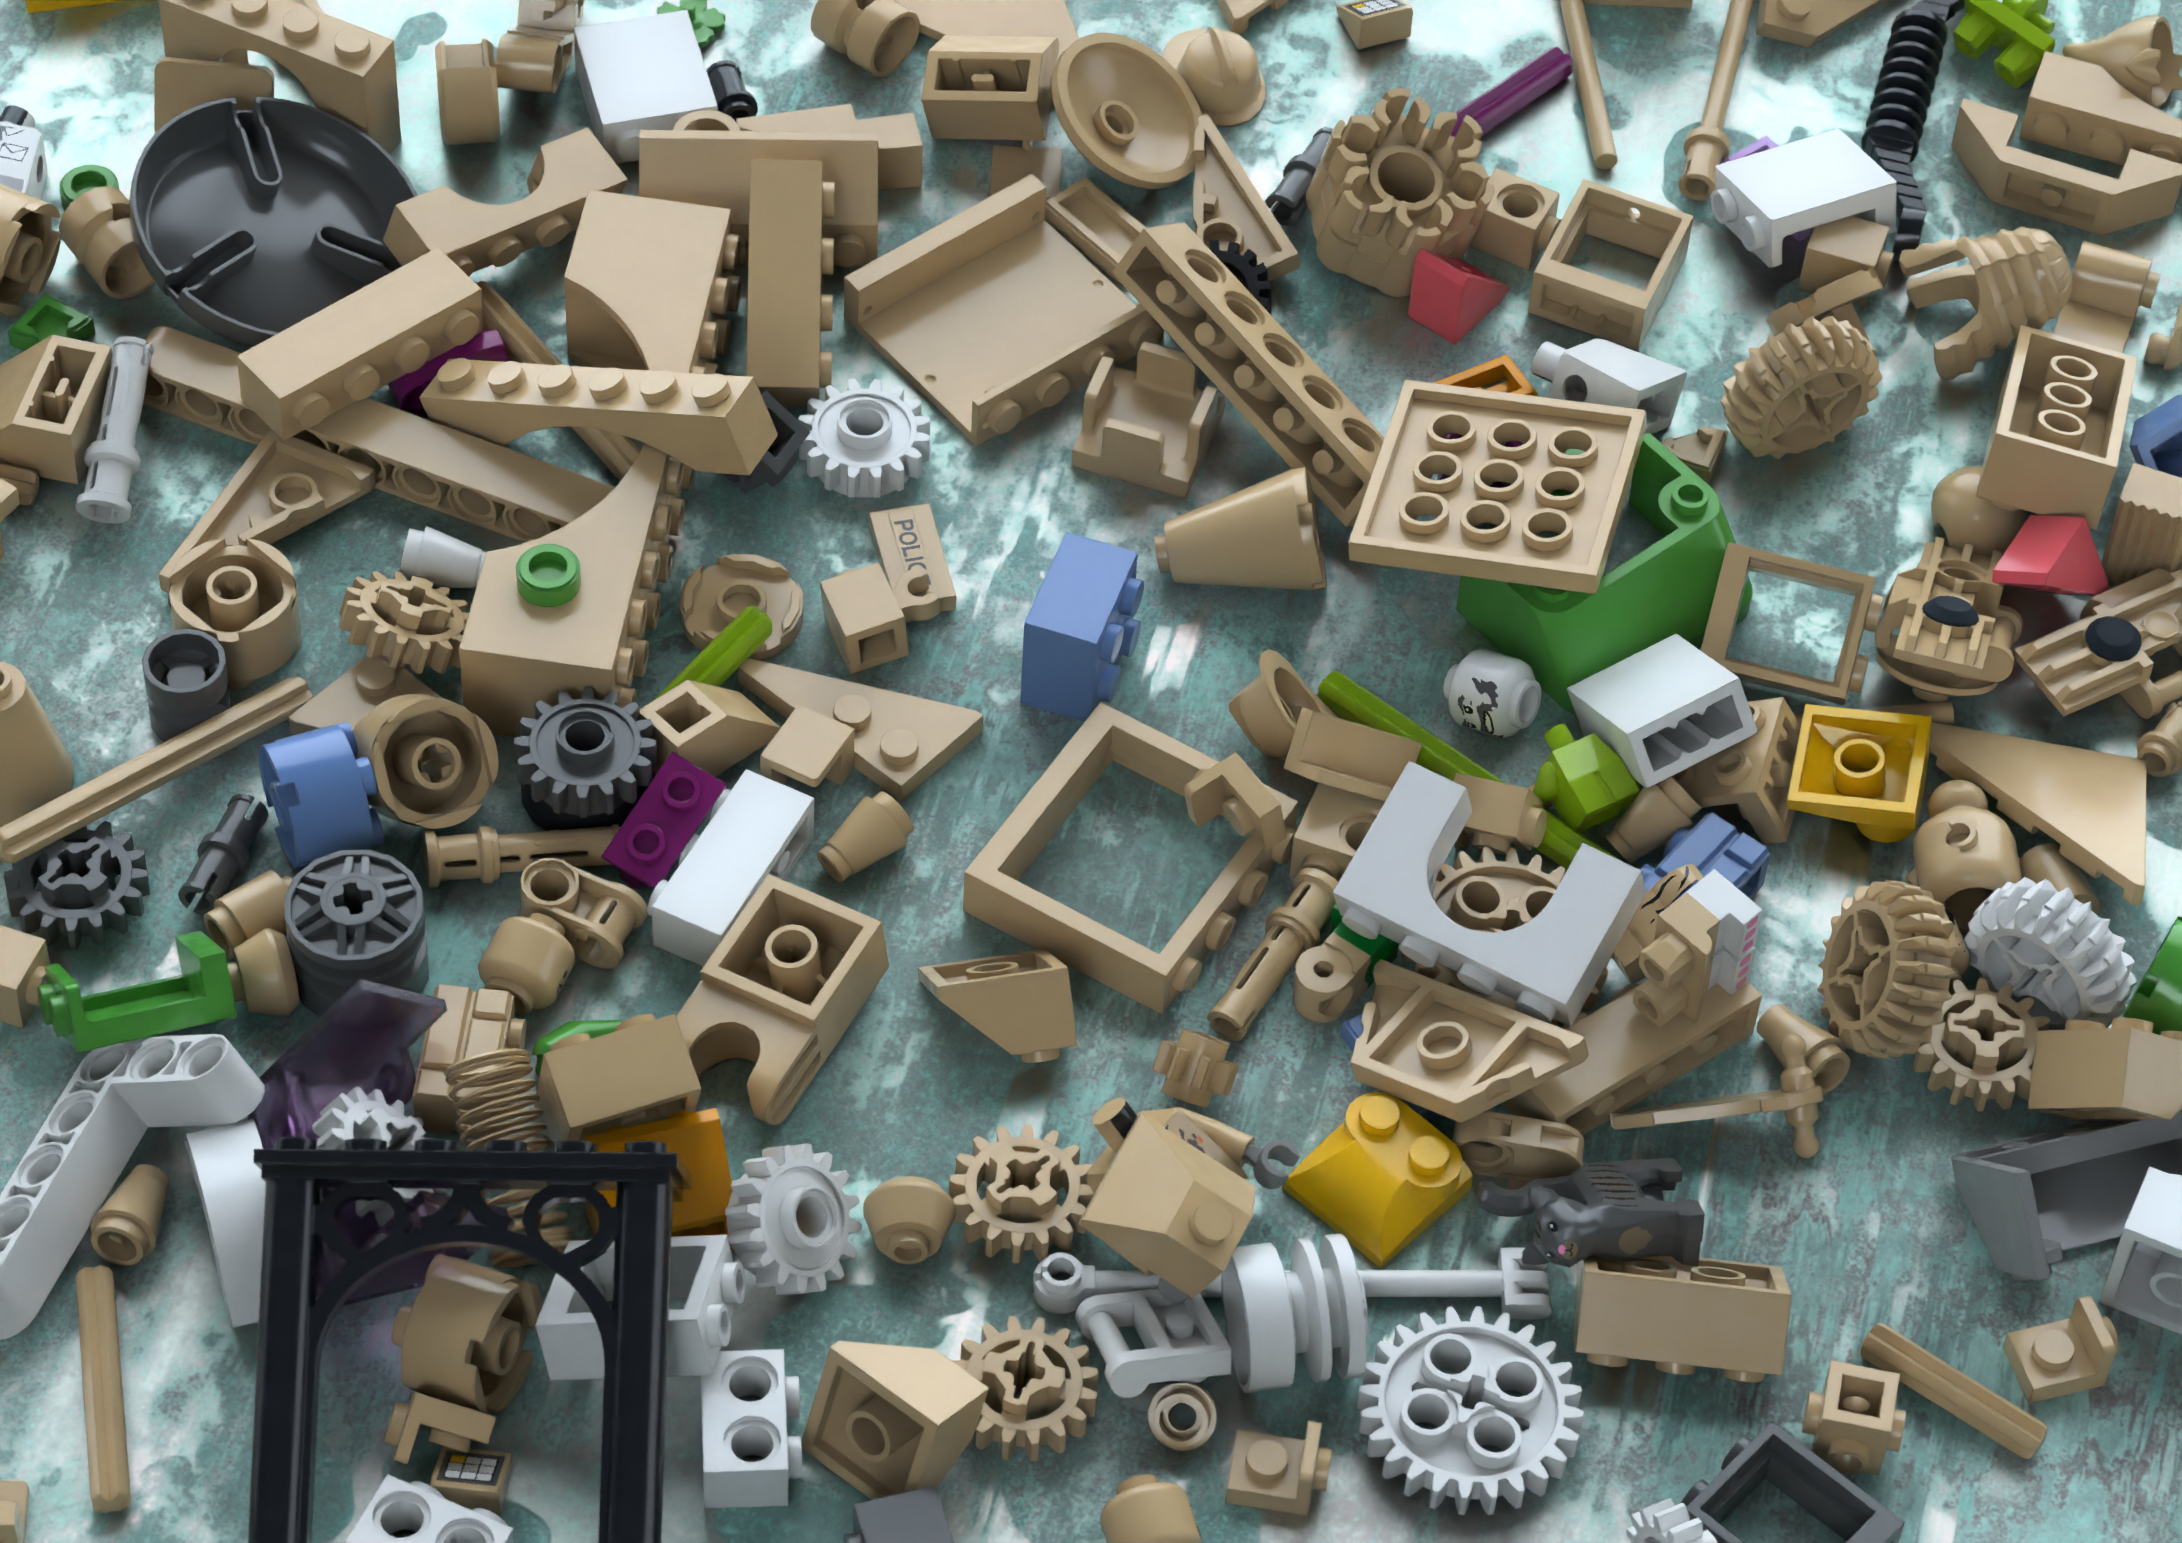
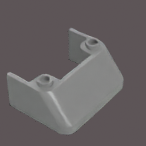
M2182 1109L2170 1120L2089 1121L1953 1155L1951 1161L1956 1185L1996 1269L2010 1273L2014 1281H2039L2047 1279L2053 1273L2051 1264L2063 1259L2062 1251L2121 1237L2149 1166L2168 1174L2182 1176Z

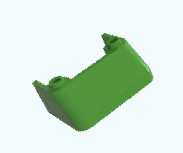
M1650 433L1645 434L1634 468L1628 503L1659 529L1665 537L1603 575L1597 594L1461 576L1456 610L1504 655L1521 659L1529 664L1541 689L1559 706L1574 714L1576 713L1567 691L1568 687L1674 634H1678L1698 649L1702 647L1728 542L1736 544L1717 493ZM1749 576L1747 577L1736 625L1743 621L1749 612L1753 593Z

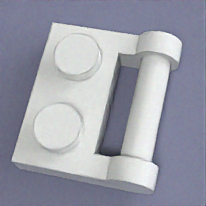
M1159 1288L1095 1295L1082 1301L1076 1310V1322L1086 1338L1095 1342L1106 1363V1380L1113 1392L1120 1397L1131 1398L1138 1396L1145 1391L1149 1383L1167 1381L1198 1383L1210 1376L1231 1374L1232 1349L1200 1293L1195 1298L1189 1296L1182 1303L1168 1302L1161 1295ZM1134 1326L1146 1349L1130 1351L1119 1327Z

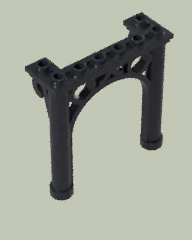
M307 1138L275 1139L274 1149H254L253 1163L261 1169V1178L266 1183L248 1543H312L321 1354L328 1330L342 1305L366 1280L391 1264L429 1250L459 1246L488 1247L505 1250L534 1260L567 1281L586 1302L597 1323L604 1349L598 1543H661L672 1203L683 1202V1189H691V1174L678 1153H667V1144L655 1141L625 1143V1152H597V1143L581 1140L555 1142L554 1152L527 1151V1143L517 1140L485 1141L484 1151H457V1142L444 1139L416 1140L414 1150H387L386 1141L370 1138L345 1140L344 1150L317 1149V1141ZM393 1188L453 1189V1192L442 1209L432 1215L420 1217L423 1229L411 1232L413 1227L411 1209L404 1197ZM484 1189L540 1190L533 1195L525 1207L522 1223L526 1235L512 1231L515 1224L512 1218L498 1215L490 1209L485 1200ZM597 1190H616V1207H611L604 1195ZM357 1200H380L387 1202L394 1210L395 1223L393 1230L386 1239L367 1252L341 1239L337 1230V1220L339 1213L346 1205ZM561 1202H583L590 1204L597 1210L599 1216L598 1231L592 1240L562 1254L543 1239L540 1231V1222L543 1214L549 1207ZM470 1211L480 1225L458 1224L462 1222ZM324 1240L333 1252L350 1262V1264L334 1278L317 1301L318 1265ZM614 1241L611 1310L599 1289L580 1268L605 1254Z

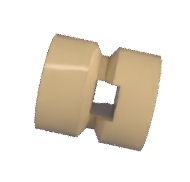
M818 0L811 17V31L814 37L837 52L847 53L852 62L880 78L890 75L903 64L916 44L920 30V20L917 14L896 0Z
M110 186L97 187L81 194L68 206L59 224L61 239L82 265H85L86 271L108 297L116 299L132 298L145 292L155 283L141 260L133 239L129 218V200L120 189Z

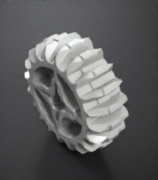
M2026 877L2016 884L2007 882L2001 889L1997 888L1975 910L1974 917L1968 923L1970 931L1964 938V942L1971 950L1969 953L1970 965L1980 970L1976 981L1978 982L1979 977L1986 978L1989 989L1996 993L2006 983L2012 985L2011 999L2017 1003L2029 997L2033 998L2035 1004L2031 1016H2048L2050 1020L2048 1030H2065L2066 1020L2071 1019L2099 1022L2105 1024L2106 1028H2108L2112 1024L2113 1018H2119L2126 1010V1004L2132 998L2131 990L2137 983L2135 976L2131 972L2135 961L2130 955L2122 951L2126 940L2121 936L2114 935L2108 928L2110 919L2099 918L2091 910V901L2082 904L2074 899L2072 890L2069 887L2058 892L2047 879L2038 884Z

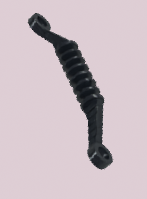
M1922 0L1912 6L1911 9L1897 15L1892 23L1891 36L1887 42V51L1883 57V66L1878 75L1879 81L1874 90L1875 96L1870 105V114L1866 120V129L1862 135L1861 145L1862 150L1897 182L1896 215L1900 222L1892 253H1895L1894 263L1900 264L1901 251L1905 249L1915 250L1920 243L1927 208L1922 201L1923 198L1913 178L1909 163L1915 159L1919 151V141L1924 131L1923 125L1928 116L1927 109L1931 104V94L1936 85L1935 78L1939 73V63L1943 57V48L1948 38L1946 22L1964 9L1965 0Z

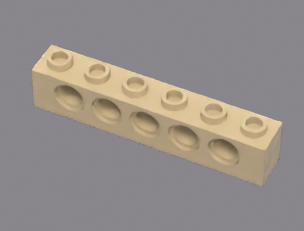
M1185 222L1144 228L1112 271L1114 276L1292 469L1306 467L1312 491L1345 527L1353 526L1385 437Z

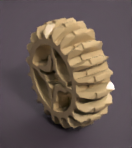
M1812 316L1807 318L1799 327L1789 323L1784 332L1776 336L1768 334L1767 342L1759 348H1749V358L1746 361L1736 363L1733 366L1735 376L1728 378L1724 382L1723 386L1726 393L1720 402L1724 408L1723 415L1729 422L1727 426L1737 441L1740 440L1743 446L1750 450L1755 458L1771 454L1779 460L1786 453L1796 455L1808 449H1816L1827 441L1834 443L1835 436L1840 432L1852 430V421L1856 417L1866 415L1869 412L1867 403L1879 395L1876 386L1883 376L1879 370L1880 363L1875 357L1876 351L1868 339L1863 337L1860 331L1854 328L1848 320L1838 322L1833 316H1828L1818 322Z
M1885 880V882L1873 881L1870 886L1858 885L1853 897L1844 898L1841 904V915L1831 918L1832 933L1829 939L1823 940L1826 952L1824 961L1818 965L1823 969V981L1817 990L1825 997L1821 1008V1015L1830 1019L1828 1024L1829 1033L1839 1037L1844 1042L1845 1048L1852 1049L1855 1053L1866 1054L1867 1057L1888 1059V1057L1900 1058L1902 1054H1915L1920 1043L1930 1042L1932 1025L1942 1024L1944 1019L1942 1006L1944 1001L1952 999L1948 991L1950 978L1957 974L1951 969V958L1957 951V946L1949 942V937L1953 931V923L1944 919V904L1934 901L1932 892L1921 890L1919 886L1909 885L1905 882Z

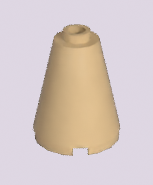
M1306 467L1288 470L1164 522L1165 535L1154 536L1160 573L1171 571L1174 583L1309 591L1327 588L1323 551H1320L1318 516Z
M0 662V827L73 790V764L66 747L22 672L6 662Z

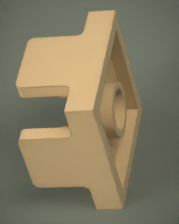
M1143 342L1138 351L1136 372L1114 366L1115 359L1102 356L1084 396L1082 428L1072 449L1071 466L1187 498L1224 414L1225 397L1218 395V388L1206 385L1204 391L1197 387L1199 367L1185 352Z

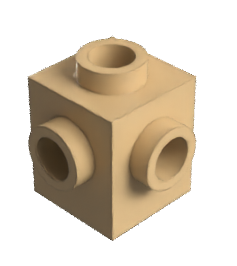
M1831 1360L1822 1394L1809 1392L1805 1407L1802 1433L1814 1435L1812 1452L1838 1472L1845 1474L1867 1473L1879 1476L1886 1450L1899 1452L1902 1441L1906 1411L1895 1409L1900 1374Z

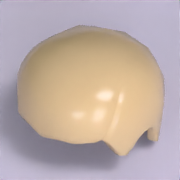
M1983 466L1959 468L1942 478L1933 491L1931 513L1934 527H1939L1940 525L1943 527L1949 547L1963 550L1966 543L1974 545V553L1991 556L1993 550L2005 553L2024 525L2025 510H2004L1996 507L1987 499L1977 497L1976 493Z

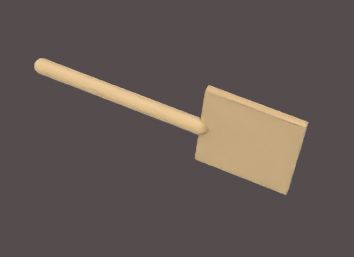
M1023 140L1022 146L993 145L989 197L1031 173L1046 186V200L1060 192L1063 149L1034 147V140Z

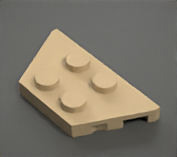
M1380 959L1373 971L1376 984L1372 1002H1365L1361 1018L1363 1032L1356 1039L1351 1066L1356 1081L1463 1123L1583 1063L1589 1057L1584 1036Z

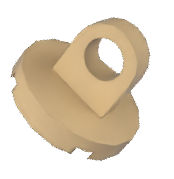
M1875 269L1860 270L1816 289V292L1794 304L1790 302L1767 315L1766 321L1773 336L1784 332L1789 323L1799 327L1807 318L1812 316L1818 322L1825 317L1833 316L1838 322L1848 320L1869 341L1853 305L1878 293L1883 289V286Z

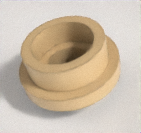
M1174 1381L1164 1385L1156 1392L1148 1409V1423L1155 1438L1166 1447L1179 1451L1192 1450L1206 1443L1212 1436L1218 1419L1217 1406L1213 1397L1204 1387L1197 1383ZM1179 1403L1188 1404L1194 1409L1196 1420L1191 1424H1180L1173 1419L1171 1408Z

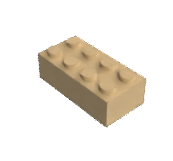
M2021 325L2001 387L1976 496L1987 499L1996 507L2008 511L2022 509L2040 515L2085 517L2089 529L2096 530L2118 464L2138 357Z

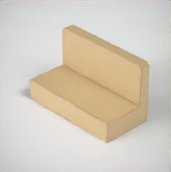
M1302 707L1283 769L1325 785L1386 801L1408 761L1416 764L1422 743Z

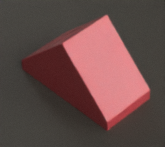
M1420 249L1414 262L1408 317L1451 343L1457 344L1505 298L1510 287L1463 259Z
M2030 514L1993 569V583L2052 594L2096 596L2109 590V583L2085 517Z

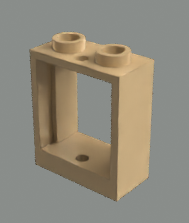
M1583 179L1534 270L1528 313L1639 350L1687 256L1694 216ZM1631 208L1637 209L1640 213L1632 211ZM1585 234L1659 258L1660 261L1645 290L1643 291L1570 266L1569 264Z
M1728 542L1701 651L1735 674L1741 681L1845 706L1848 690L1857 693L1861 692L1869 657L1858 654L1863 630L1876 632L1884 596L1873 594L1876 577ZM1749 571L1855 596L1834 682L1728 657Z

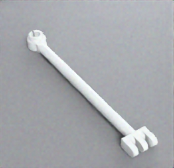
M1500 1248L1498 1270H1357L1361 1276L1366 1297H1501L1502 1314L1504 1312L1509 1313L1510 1320L1544 1319L1552 1312L1550 1297L1545 1295L1549 1291L1548 1275L1543 1272L1547 1268V1263L1536 1266L1523 1264L1521 1258L1525 1248ZM1057 1252L1049 1255L1037 1265L1034 1271L1033 1296L1037 1304L1045 1311L1053 1314H1068L1077 1310L1080 1303L1091 1296L1159 1288L1161 1277L1156 1274L1148 1276L1142 1271H1095V1265H1083L1073 1255ZM1221 1274L1200 1292L1202 1298H1222ZM1065 1275L1071 1278L1065 1281H1058L1051 1276Z

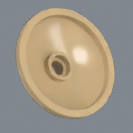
M1094 33L1083 36L1074 41L1060 55L1055 64L1051 82L1055 110L1067 137L1088 162L1104 174L1118 181L1147 189H1161L1173 186L1182 181L1195 169L1194 132L1195 128L1198 127L1197 117L1202 116L1193 92L1168 61L1148 46L1129 37L1113 33Z

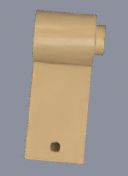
M2083 241L2072 274V292L2068 302L2061 310L2053 334L2123 353L2139 306L2151 308L2161 274L2150 271L2153 260Z

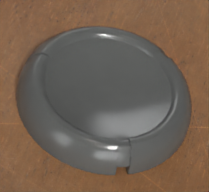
M255 96L251 110H237L236 99L232 97L210 101L193 107L174 117L153 135L137 161L131 182L129 218L133 239L141 260L165 295L170 296L178 304L179 309L200 325L234 342L254 347L402 267L383 242V238L395 205L418 195L409 178L386 150L371 137L341 118L303 103L271 97Z

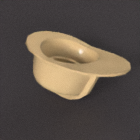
M1213 26L1207 27V29H1192L1179 33L1167 42L1162 52V57L1182 76L1193 92L1202 115L1207 113L1216 127H1234L1249 122L1261 111L1266 99L1265 82L1258 66L1257 54L1251 44L1242 36Z
M1267 649L1260 654L1259 667L1261 674L1233 696L1229 703V712L1249 741L1260 752L1275 759L1286 760L1302 707L1334 717L1337 716L1305 685L1299 674L1277 651Z

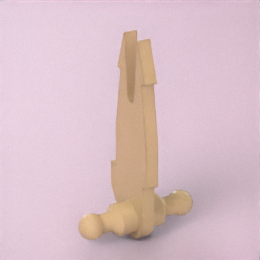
M1790 1034L1785 1036L1780 1043V1050L1785 1058L1786 1065L1785 1070L1780 1075L1782 1086L1780 1090L1744 1093L1610 1114V1121L1613 1130L1785 1110L1786 1122L1794 1127V1152L1799 1157L1808 1159L1816 1155L1819 1150V1141L1815 1136L1814 1123L1819 1118L1817 1103L1824 1100L1822 1086H1815L1813 1071L1805 1064V1040L1797 1034Z

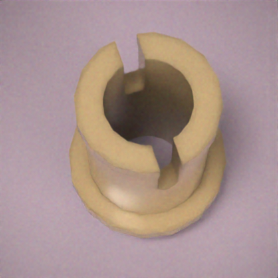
M2179 701L2178 704L2175 702L2171 703L2155 730L2143 734L2137 743V758L2147 760V773L2154 777H2166L2169 774L2178 772L2182 767V701Z

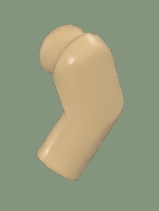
M2182 303L2177 309L2171 337L2158 332L2150 335L2148 346L2146 347L2145 361L2151 365L2163 366L2162 370L2178 368L2182 363Z

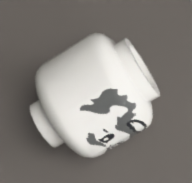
M1487 649L1474 650L1467 654L1460 664L1453 665L1446 675L1443 686L1444 697L1448 700L1449 711L1454 722L1464 728L1496 738L1511 737L1520 729L1527 728L1538 713L1542 697L1541 686L1536 681L1529 664L1521 659Z

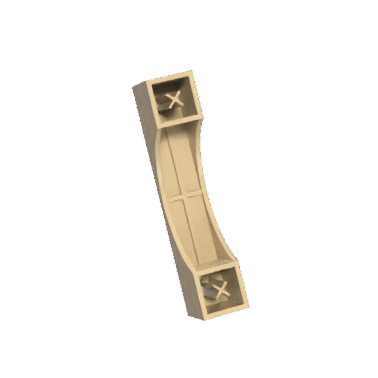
M588 190L564 275L568 359L583 367H616L632 370H667L682 373L719 374V364L714 363L716 355H726L730 338V320L725 319L727 311L737 312L741 295V277L732 275V271L737 270L739 263L741 236L731 234V209ZM643 443L632 467L620 483L601 502L584 515L538 539L513 547L486 552L459 647L463 706L478 715L488 725L492 733L520 737L519 722L521 718L536 719L535 703L539 700L548 703L552 707L558 705V691L565 690L572 700L581 699L584 687H592L594 699L603 700L613 690L618 692V706L620 708L636 702V689H632L631 685L633 677L643 678L645 675L649 642L643 640L646 629L656 630L658 624L661 594L655 591L658 582L667 583L670 577L673 547L667 544L670 535L680 536L684 519L685 501L684 499H679L682 489H692L695 478L694 469L673 456ZM541 544H556L568 548L577 556L580 563L581 586L577 595L572 600L556 607H540L529 603L520 595L517 589L516 564L520 556L528 549Z

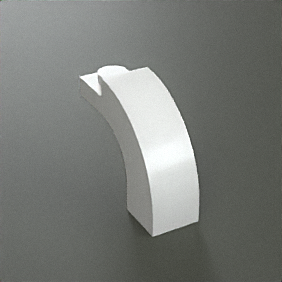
M254 1119L229 1125L210 1126L201 1131L186 1134L187 1141H184L189 1168L199 1191L210 1233L225 1308L233 1328L259 1322L266 1182L261 1178V1169L253 1163L254 1149H263Z

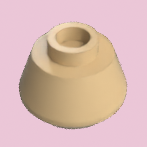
M266 928L233 949L234 962L227 964L235 1002L243 1001L248 1013L279 1017L289 1016L299 1005V992L295 968L285 935Z
M913 1176L892 1178L881 1183L866 1197L863 1204V1216L876 1247L880 1252L900 1264H917L934 1255L940 1249L956 1215L953 1199L941 1186L931 1180Z

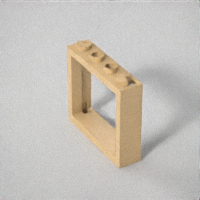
M1100 702L964 872L963 911L1037 950L1047 949L1062 963L1163 1015L1179 992H1183L1185 988L1193 989L1201 973L1202 962L1211 950L1220 952L1227 944L1235 927V918L1243 907L1246 906L1251 909L1258 903L1267 886L1268 874L1277 862L1285 865L1290 860L1293 838L1297 831L1295 828L1299 801L1265 785L1281 804L1287 838L1265 851L1250 834L1163 950L1158 954L1018 881L1112 761L1184 797V786L1191 781L1201 768L1211 763H1219V761ZM1222 812V813L1219 814V815H1221V816L1227 818L1224 812Z

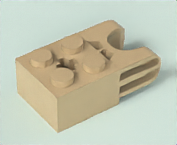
M768 874L701 969L702 980L676 1016L698 1080L708 1069L723 1060L743 1058L753 1061L756 1065L747 1082L753 1117L770 1125H779L783 1122L889 968L882 922Z

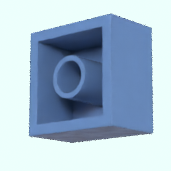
M1069 532L1065 533L1024 622L1020 703L1085 722L1101 701L1110 703L1113 700L1121 675V667L1117 665L1122 655L1132 656L1141 630V621L1133 619L1139 608L1144 590V581L1136 579L1138 552Z

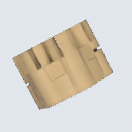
M1403 88L1386 91L1383 99L1380 98L1375 105L1371 117L1368 115L1350 116L1347 124L1342 119L1336 123L1306 192V203L1311 211L1312 228L1317 240L1316 253L1321 263L1333 272L1346 274L1352 279L1376 287L1384 294L1392 297L1410 295L1415 257L1420 249L1463 259L1494 195V185H1486L1490 176L1482 165L1475 162L1482 144L1480 139L1483 132L1479 124L1470 116L1465 115L1456 137H1453L1450 134L1457 121V112H1440L1436 115L1429 130L1425 127L1431 115V108L1420 97L1413 101L1407 117L1401 114L1411 93L1410 90Z

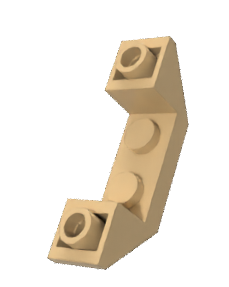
M1963 98L1951 147L1991 202L2099 235H2105L2173 214L2182 185V164L2131 149L2119 179H2115L2011 147L2019 115Z

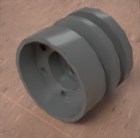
M363 849L340 850L320 857L295 875L285 894L284 919L287 930V944L295 968L301 1003L322 1020L346 1027L374 1026L399 1017L417 1002L429 980L423 891L413 872L392 856Z

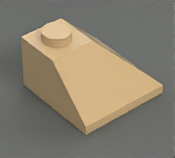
M1047 949L918 967L919 981L939 1001L1012 1056L1021 1054L1022 1062L1035 1063L1054 1060L1061 1057L1060 1048L1078 1046L1069 970L1066 965Z
M1141 1113L1134 1121L1078 1225L1190 1297L1195 1298L1226 1268L1253 1217L1256 1186Z
M837 1341L829 1348L801 1440V1446L803 1450L871 1500L934 1485L938 1487L972 1440L989 1387L936 1349Z

